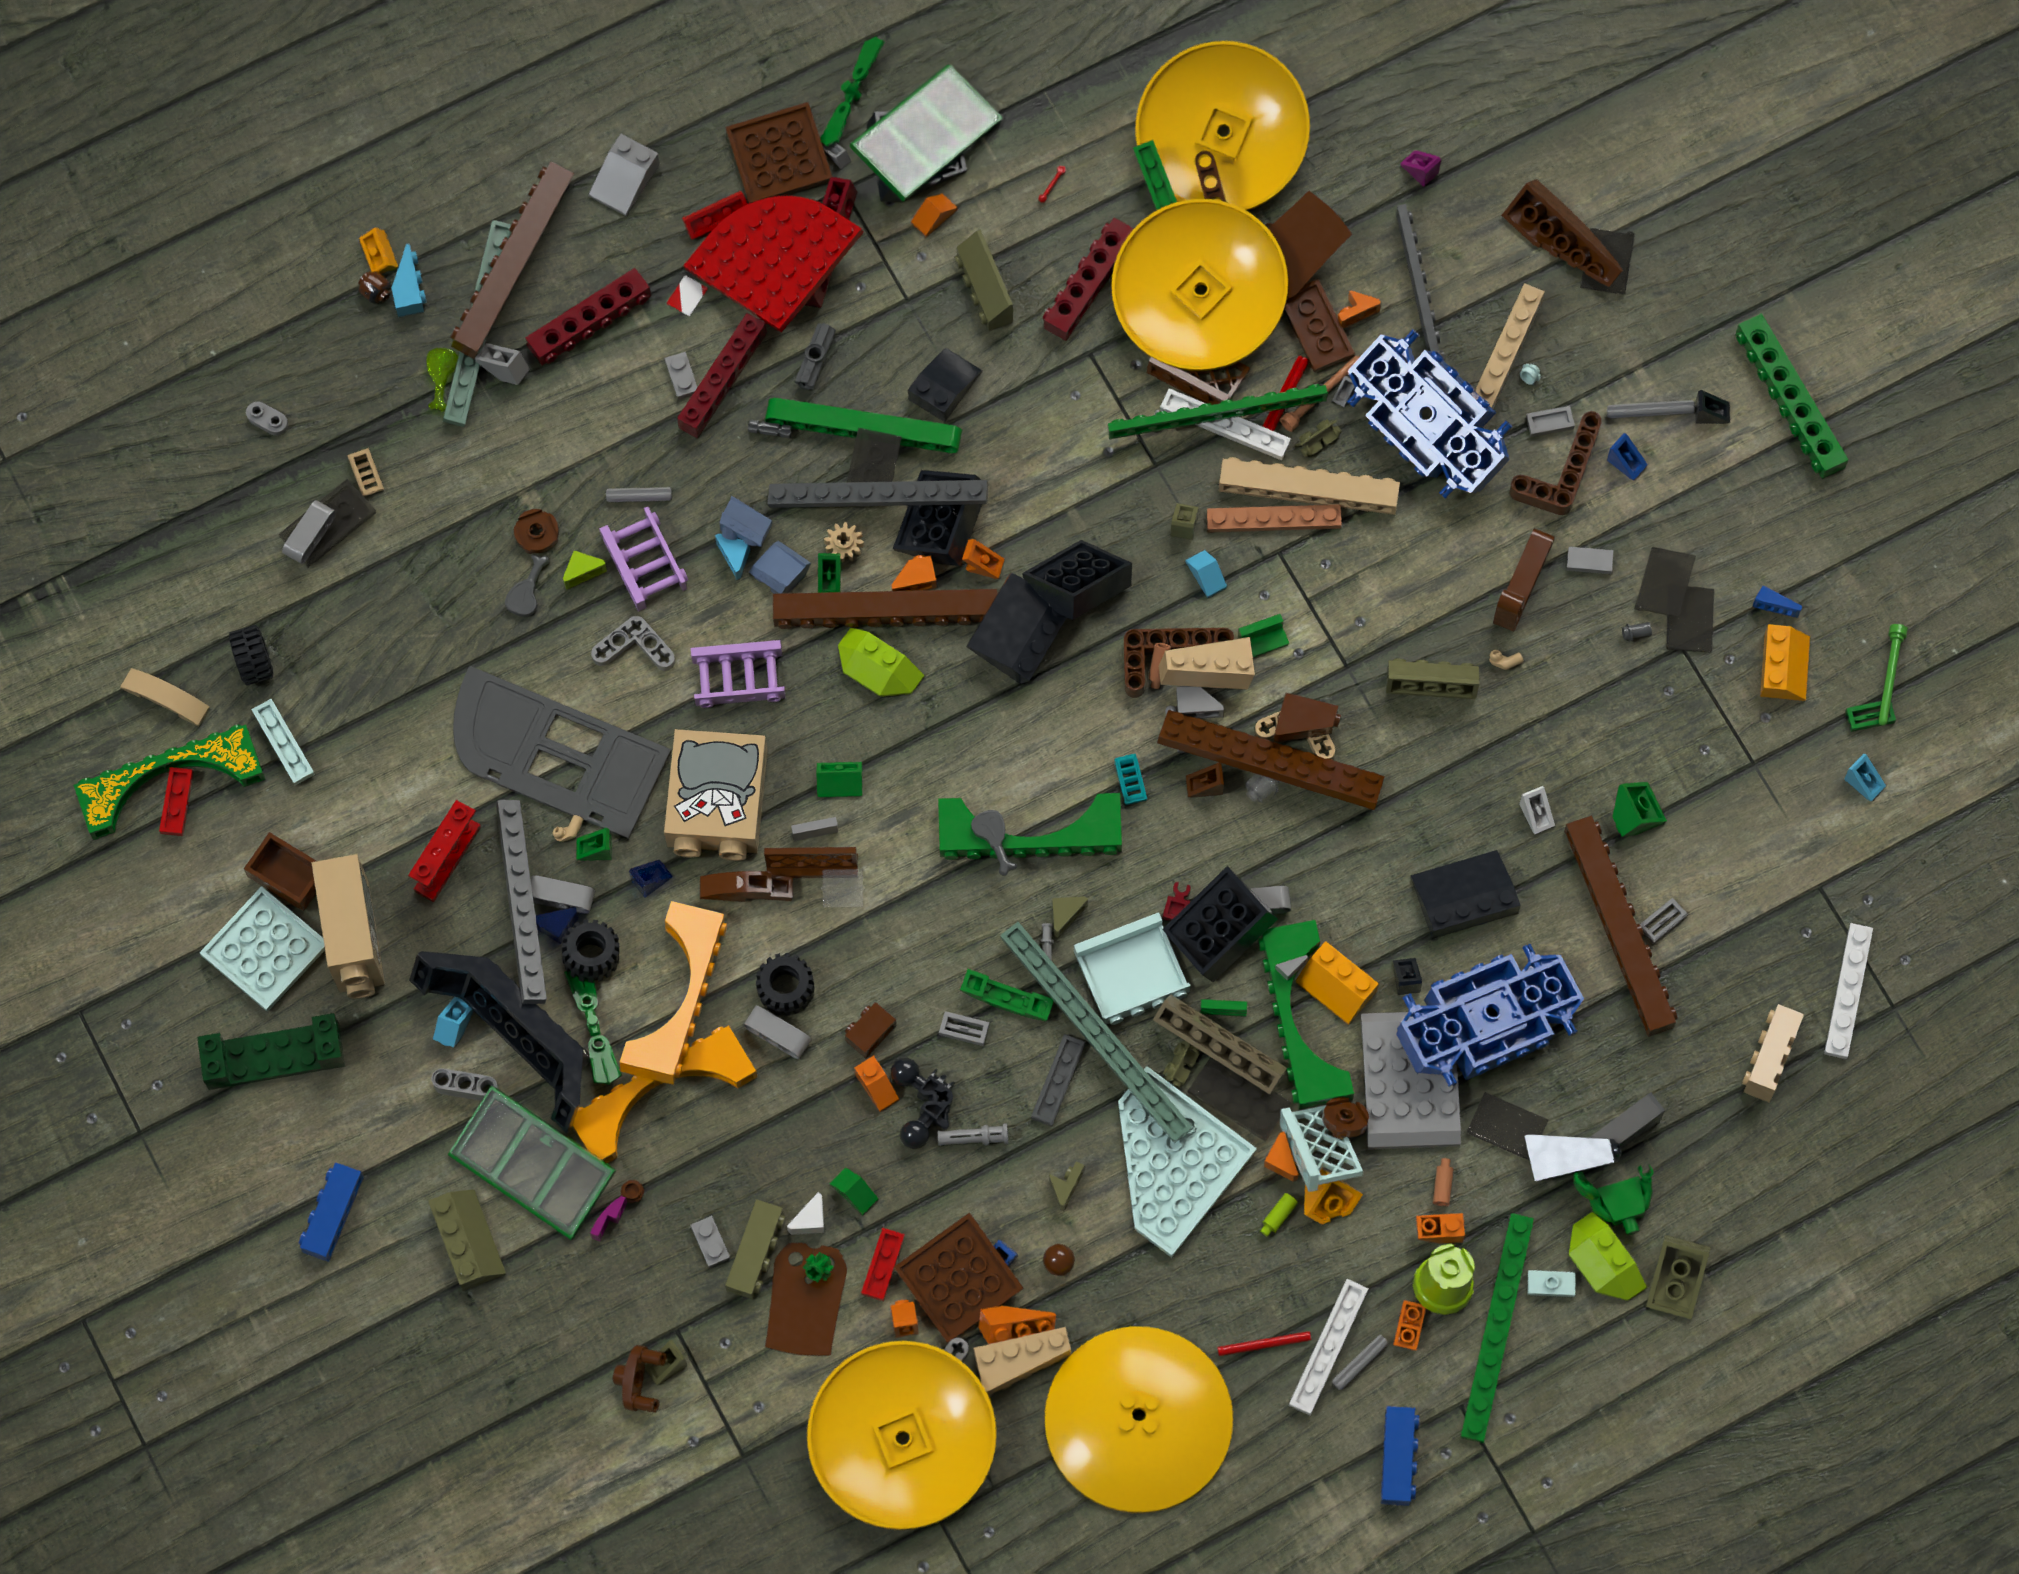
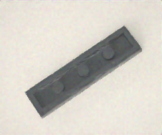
M1064 1034L1031 1115L1032 1120L1053 1127L1086 1045L1085 1041Z

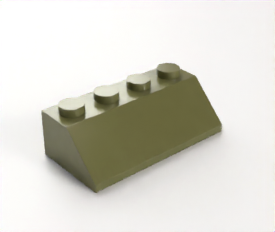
M981 229L977 230L957 247V256H954L958 269H963L964 275L962 277L965 286L971 288L972 294L970 296L973 305H978L980 309L978 315L982 325L986 324L988 331L1013 323V304Z
M1400 658L1388 661L1387 694L1476 699L1479 688L1478 666L1470 663L1451 665L1449 662L1434 664L1425 660L1406 662L1405 659Z
M474 1189L449 1192L428 1200L462 1291L506 1275Z

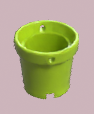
M1454 1244L1441 1245L1436 1248L1430 1258L1424 1261L1414 1274L1413 1289L1415 1296L1423 1307L1433 1313L1443 1315L1457 1313L1466 1307L1474 1292L1473 1272L1475 1265L1473 1258L1467 1250L1456 1248Z

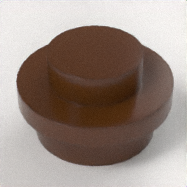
M629 1180L622 1185L621 1196L625 1197L628 1203H637L643 1198L644 1188L640 1182Z

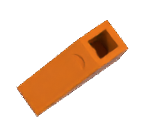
M1008 1306L985 1308L980 1310L979 1330L987 1343L993 1344L1054 1330L1056 1314Z

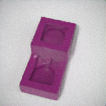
M620 1196L602 1212L590 1232L592 1239L601 1242L609 1221L616 1224L619 1223L627 1205L625 1197Z

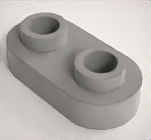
M253 402L247 407L246 415L249 422L276 436L286 432L288 422L285 415L262 402ZM255 410H261L259 414H254ZM274 420H279L278 424H272Z

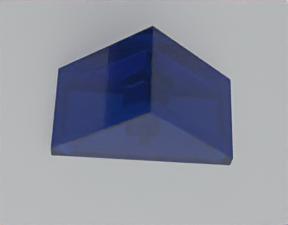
M655 860L629 870L632 883L644 898L673 877L660 860Z
M576 907L535 916L537 930L560 944L563 941L564 935H567V930L570 927L572 928L579 918Z

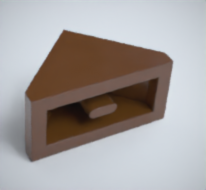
M1216 763L1186 775L1188 797L1223 795L1222 763Z

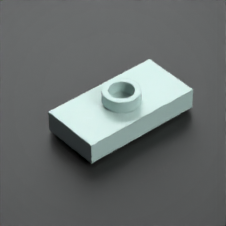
M1528 1270L1527 1295L1574 1297L1575 1272Z

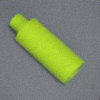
M1285 1193L1263 1220L1264 1226L1260 1232L1268 1237L1271 1231L1276 1232L1297 1206L1298 1202L1291 1195Z

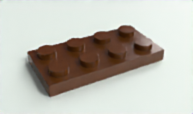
M1319 279L1305 284L1295 296L1286 300L1284 312L1314 373L1355 356V352Z

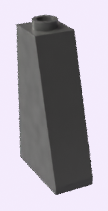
M1650 1092L1589 1138L1615 1139V1142L1622 1149L1659 1124L1665 1110L1652 1092Z

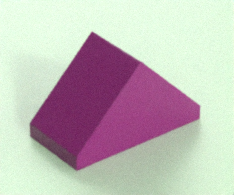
M1414 150L1400 165L1424 187L1439 174L1441 159L1439 156Z

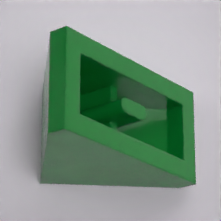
M818 553V593L841 592V554Z
M604 828L577 838L576 860H612V836L610 829Z
M846 1167L829 1183L862 1216L879 1200L862 1177Z

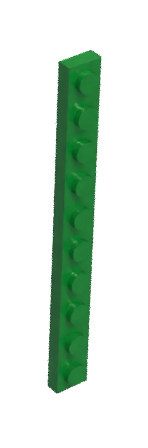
M1313 384L1300 390L1298 388H1291L1283 393L1269 392L1260 397L1246 396L1242 400L1233 401L1229 399L1215 405L1206 403L1198 408L1190 409L1183 407L1169 413L1167 411H1160L1155 415L1147 417L1145 415H1138L1129 420H1113L1111 423H1108L1107 432L1110 440L1327 401L1328 392L1326 385Z
M1514 1213L1510 1215L1460 1438L1484 1443L1534 1218Z

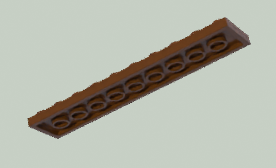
M1171 710L1167 712L1157 741L1158 744L1372 810H1375L1385 777L1375 772H1369L1329 758L1325 759L1310 752H1304L1287 745L1278 744Z

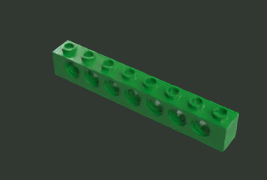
M1761 313L1738 324L1735 334L1738 343L1746 349L1749 362L1755 364L1759 379L1762 382L1765 381L1769 396L1778 403L1781 416L1788 420L1792 435L1794 437L1797 436L1801 442V450L1811 459V466L1816 474L1819 473L1821 478L1824 479L1845 469L1848 463L1847 456L1763 314ZM1753 340H1760L1763 344L1757 345ZM1764 358H1770L1773 362L1767 363L1764 361ZM1781 376L1784 381H1777L1774 377ZM1791 394L1795 399L1790 400L1785 395ZM1796 413H1803L1806 417L1800 418ZM1807 431L1815 432L1816 436L1808 435ZM1823 449L1828 454L1822 455L1817 450Z

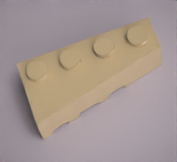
M1250 637L1165 651L1159 664L1161 685L1248 690L1255 675Z
M1779 1004L1775 1011L1770 1010L1766 1020L1770 1024L1767 1031H1762L1758 1041L1762 1046L1759 1052L1754 1051L1750 1061L1754 1065L1751 1072H1746L1742 1084L1746 1085L1744 1093L1770 1103L1804 1014Z
M1066 1327L975 1347L974 1355L981 1384L989 1397L993 1393L1001 1389L1003 1390L1011 1386V1384L1071 1355V1348Z

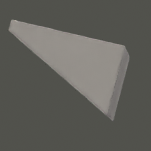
M833 143L829 147L825 144L822 145L824 153L840 169L851 162L847 151L838 144Z
M1344 376L1332 401L1345 407L1347 400H1349L1355 390L1349 376Z
M1305 955L1276 964L1275 969L1288 981L1308 961V956Z

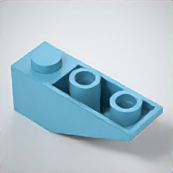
M406 244L392 286L398 317L424 312L423 304L427 303L424 290L420 291L419 284L422 283L420 270H415L414 264H418L416 251H411L410 244Z

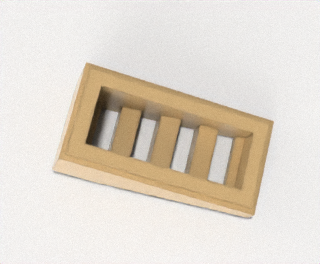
M369 448L348 455L350 466L363 497L384 490ZM365 458L368 460V462L359 465L355 464L356 461ZM367 466H370L371 468L370 470L362 473L358 472L359 469L365 468ZM370 474H373L374 476L373 478H370L365 481L361 480L362 477ZM373 482L377 483V486L371 487L366 490L364 488V485Z

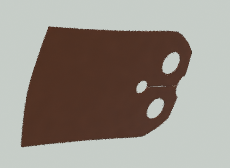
M1310 191L1302 196L1268 228L1278 242L1285 259L1288 273L1287 299L1295 296L1319 268L1352 235L1340 217L1325 202Z
M789 1243L777 1255L774 1262L771 1306L765 1347L797 1355L831 1356L837 1315L847 1274L846 1263L838 1249L823 1245L813 1249L807 1246L806 1243ZM793 1252L801 1253L803 1256L802 1264L792 1266L788 1261L789 1255ZM821 1252V1254L832 1257L835 1265L830 1272V1277L826 1281L821 1278L819 1282L812 1281V1283L807 1284L804 1280L807 1275L803 1266L807 1263L806 1259L809 1255L813 1254L816 1256Z

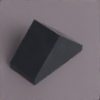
M1703 390L1698 391L1695 401V424L1730 423V402Z
M1416 958L1393 960L1397 995L1420 993L1422 978Z

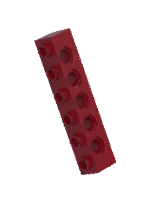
M830 177L822 204L849 220L858 191L850 179ZM832 272L807 301L805 306L822 307Z
M1113 218L1110 223L1107 222L1104 225L1099 240L1095 239L1090 246L1089 251L1091 252L1087 257L1084 256L1078 264L1079 269L1076 274L1072 273L1066 282L1067 287L1064 291H1059L1052 309L1048 308L1044 313V329L1065 341L1068 340L1113 274L1117 255L1134 228L1116 218ZM1115 242L1117 245L1108 246L1107 243ZM1103 259L1105 260V262L1099 264L1096 263L1095 260ZM1085 276L1093 277V279L1090 281H1087L1083 278ZM1080 293L1082 296L1075 298L1072 294ZM1068 310L1070 313L1063 315L1060 311Z
M633 268L525 337L527 347L541 366L546 363H552L557 359L558 355L571 351L577 343L583 339L591 338L597 330L608 327L619 316L627 315L636 305L646 303L649 297H651L650 287L637 269ZM623 293H631L629 297L621 296ZM607 304L613 305L610 309L603 308ZM587 316H594V317H595V318H594L593 320H591V321H586V320H585V318H586ZM569 328H576L572 333L567 332ZM552 339L558 340L555 344L548 343Z
M748 313L745 314L677 417L679 429L698 439L766 336L765 322Z

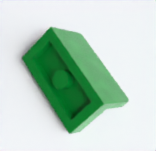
M1281 614L1238 628L1239 639L1250 637L1253 658L1289 645L1288 638L1283 629L1284 621Z
M862 762L817 763L818 797L862 796Z

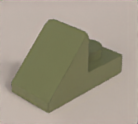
M1075 1162L1073 1167L1069 1166L1064 1176L1066 1181L1049 1174L1051 1187L1058 1206L1062 1211H1065L1084 1173V1165L1079 1162Z

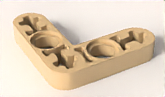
M1281 711L1260 719L1255 726V735L1267 740L1273 739L1276 730L1275 726L1269 729L1268 734L1264 731L1260 732L1263 725L1266 728L1273 726V720H1275L1277 726ZM1329 734L1306 738L1314 755L1333 760L1335 746ZM1321 741H1323V746L1326 750L1330 749L1328 756H1325L1324 753L1320 754Z

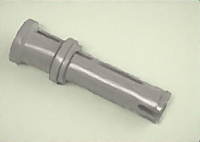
M1004 1123L1003 1126L993 1127L984 1125L981 1129L938 1131L939 1146L982 1142L985 1146L989 1145V1143L997 1142L1008 1144L1007 1123ZM969 1135H971V1137L951 1138V1137H954V1136H969Z

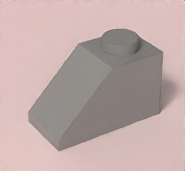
M486 343L475 357V361L499 380L518 385L530 370L520 351Z
M1181 686L1176 688L1177 712L1199 719L1223 717V705L1201 687Z

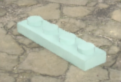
M272 699L251 709L294 785L314 776L315 774Z

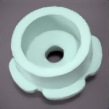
M1524 364L1520 371V377L1525 383L1531 385L1540 380V370L1534 364Z

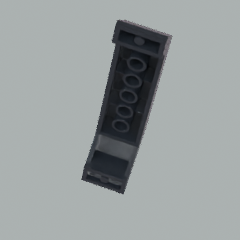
M426 951L419 952L416 956L409 981L424 995L434 993L460 997L554 1088V1110L551 1119L566 1134L570 1132L580 1106L583 1049L580 1047V1044L573 1040L564 1031L562 1026L556 1024L549 1017L548 1013L537 1004H522L521 991L516 982L510 979L488 957Z

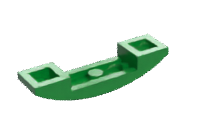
M967 969L960 989L961 992L991 1006L1041 1021H1047L1054 1002L1052 998L1032 992V994L991 980L989 976Z

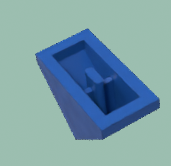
M1623 433L1609 450L1607 461L1631 480H1635L1648 465L1626 433Z

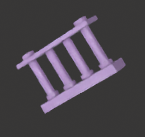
M649 507L644 508L646 519L617 532L615 530L611 532L608 525L599 528L601 537L638 611L646 608L645 600L648 599L647 596L678 582L683 591L687 590L686 581H688L684 569L679 570L657 526L660 525V521L656 513H651ZM651 526L656 537L626 551L619 549L617 545L620 543L619 540ZM658 545L661 546L665 556L637 569H629L626 562L630 558ZM670 564L674 575L648 587H638L636 583L638 577Z
M781 641L691 648L692 663L699 665L701 694H694L696 706L710 708L715 704L760 700L777 702L786 698L784 687L777 686L775 659L778 656H782ZM756 658H764L767 661L769 688L755 689L753 661ZM733 660L744 661L746 690L733 691L731 662ZM710 662L722 664L724 692L710 693L708 670Z

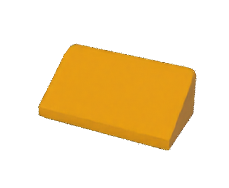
M375 227L359 238L371 272L377 271L382 274L398 267L384 230Z

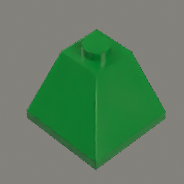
M1648 782L1619 785L1612 817L1616 823V829L1622 837L1635 836L1667 822Z

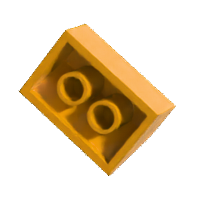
M1768 624L1764 636L1760 697L1806 701L1810 636L1791 626Z
M1326 941L1310 958L1295 983L1348 1025L1376 994L1379 986L1378 982Z

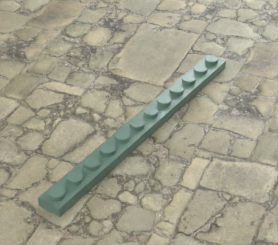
M1017 922L1002 933L1000 938L1174 1144L1193 1129L1190 1123L1021 924Z

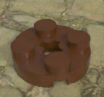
M531 509L519 516L516 526H514V536L518 545L528 554L543 553L551 549L558 542L559 527L552 514L543 512L541 509ZM534 527L543 529L540 535L531 534Z
M1346 1097L1329 1100L1322 1113V1121L1325 1127L1338 1139L1364 1134L1369 1120L1367 1109L1359 1102H1356V1104L1349 1102L1350 1098Z

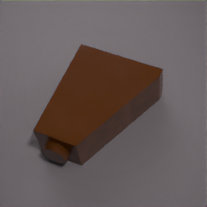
M1285 693L1274 733V741L1283 742L1332 734L1333 728H1338L1341 714H1337L1338 706Z

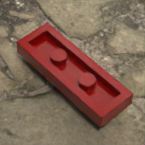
M739 191L683 217L682 220L689 237L694 239L713 230L727 216L747 205L744 194Z
M170 767L159 829L160 834L183 836L194 773L192 769Z
M882 1227L861 1295L884 1302L905 1234Z

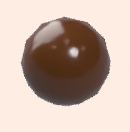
M1063 1244L1050 1246L1043 1256L1044 1267L1051 1275L1064 1276L1072 1271L1075 1263L1073 1251Z

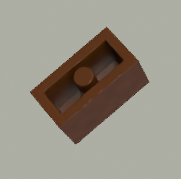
M876 1002L872 1006L868 1005L861 1012V1018L856 1023L852 1022L845 1030V1041L865 1059L897 1026L896 1019Z

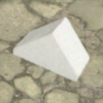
M1543 786L1522 794L1519 805L1534 834L1555 826Z
M819 1192L787 1225L788 1232L791 1235L824 1233L823 1199Z

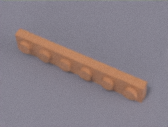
M1341 504L1207 508L1208 532L1340 529L1342 526Z

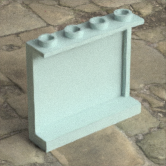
M1159 912L1074 945L1075 956L1105 1024L1115 1025L1122 1022L1124 1017L1130 1015L1132 1017L1139 1016L1145 1012V1009L1150 1007L1154 1009L1159 1008L1170 994L1180 1000L1190 992V984L1186 982L1168 937L1162 930V919Z

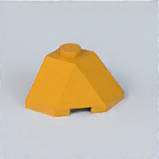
M1323 1168L1320 1170L1321 1176L1331 1174ZM1342 1180L1318 1185V1190L1311 1192L1308 1191L1305 1184L1304 1214L1323 1225L1330 1222L1331 1218L1339 1215L1344 1217L1351 1214L1363 1194Z

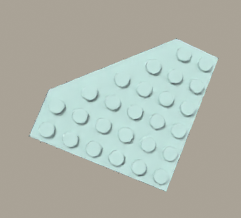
M1146 1066L1145 1072L1193 1127L1189 1133L1174 1144L1129 1089L1118 1101L1135 1230L1172 1258L1254 1155L1257 1148Z

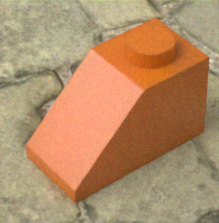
M918 555L908 560L892 583V591H920L937 588L931 556Z
M874 1056L854 1067L856 1077L879 1112L899 1101L886 1073Z
M899 1300L895 1302V1305H891L895 1337L919 1334L914 1302Z

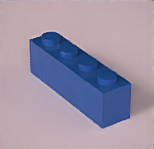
M336 1162L333 1168H329L325 1178L327 1184L324 1190L321 1189L317 1196V1208L315 1211L312 1210L309 1215L308 1223L310 1225L307 1232H303L299 1240L300 1248L304 1254L327 1262L330 1261L364 1176L361 1171Z
M1386 1407L1381 1504L1409 1506L1411 1499H1415L1416 1485H1411L1412 1476H1416L1417 1462H1413V1453H1417L1418 1439L1414 1438V1429L1419 1428V1415H1415V1408Z

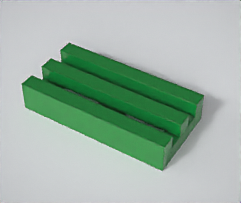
M1882 701L1846 708L1845 712L1848 715L1851 732L1883 726L1879 724V719L1855 724V722L1879 718L1880 712L1853 716L1855 713L1880 709ZM1892 703L1890 704V717H1888L1887 724L1896 722Z
M1201 999L1200 1013L1202 1015L1246 1017L1247 1002Z

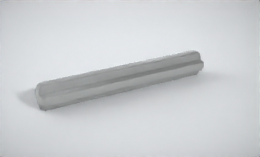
M1693 400L1608 405L1607 416L1608 418L1688 414L1694 413L1695 404Z

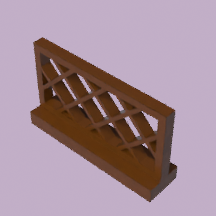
M1151 357L1146 373L1201 402L1215 405L1220 404L1224 400H1231L1249 373L1250 367L1237 362L1215 370L1185 372ZM1236 368L1242 371L1240 376L1231 377L1228 369ZM1224 370L1227 378L1216 380L1213 372ZM1210 374L1212 381L1209 382L1201 381L1198 376ZM1229 383L1231 390L1226 394L1219 390L1218 385Z
M856 847L764 848L766 868L768 872H772L773 876H789L793 878H858V853L856 852Z

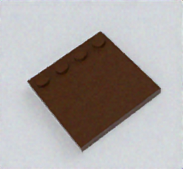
M809 102L725 127L749 204L761 199L786 196L828 183L830 177H832Z
M970 1212L894 1266L947 1343L978 1323L981 1309L1001 1306L1024 1289Z

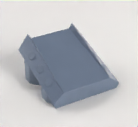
M731 495L726 509L722 512L720 531H722V536L726 539L736 540L739 538L747 545L761 547L773 521Z
M777 541L758 559L749 573L759 582L768 585L774 594L790 593L805 577L811 563L780 541Z

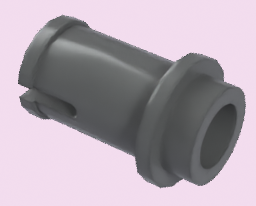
M1646 622L1631 626L1626 624L1625 627H1622L1624 640L1631 642L1634 638L1651 636L1652 629L1650 623Z

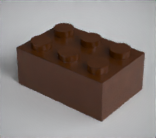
M269 832L244 867L247 877L302 911L306 909L316 895L312 862H316V860Z

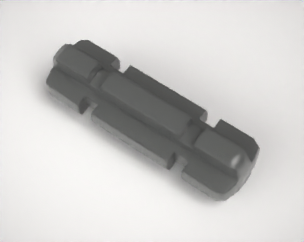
M750 420L748 424V431L752 433L760 432V434L771 436L781 435L784 438L791 436L792 428L788 425L780 426V424L769 422L759 423L756 420Z

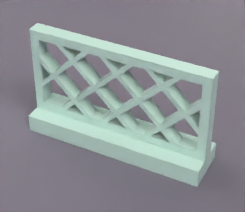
M1326 1105L1292 1112L1289 1107L1281 1109L1280 1127L1285 1132L1290 1150L1309 1192L1318 1190V1185L1363 1175V1170L1348 1137H1344L1341 1140L1326 1134L1328 1129L1325 1127L1322 1118H1319ZM1305 1118L1310 1120V1122L1306 1126L1299 1123L1297 1119ZM1314 1123H1317L1325 1128L1320 1132L1313 1129L1312 1126ZM1308 1133L1318 1138L1315 1142H1311L1305 1139V1136ZM1322 1139L1332 1143L1329 1149L1319 1145ZM1336 1146H1340L1346 1149V1153L1342 1155L1335 1152L1334 1149ZM1315 1150L1325 1154L1322 1160L1312 1155ZM1329 1156L1340 1160L1337 1166L1326 1162ZM1345 1162L1354 1166V1169L1345 1170L1341 1167ZM1322 1167H1324L1333 1172L1331 1174L1321 1176L1320 1170Z

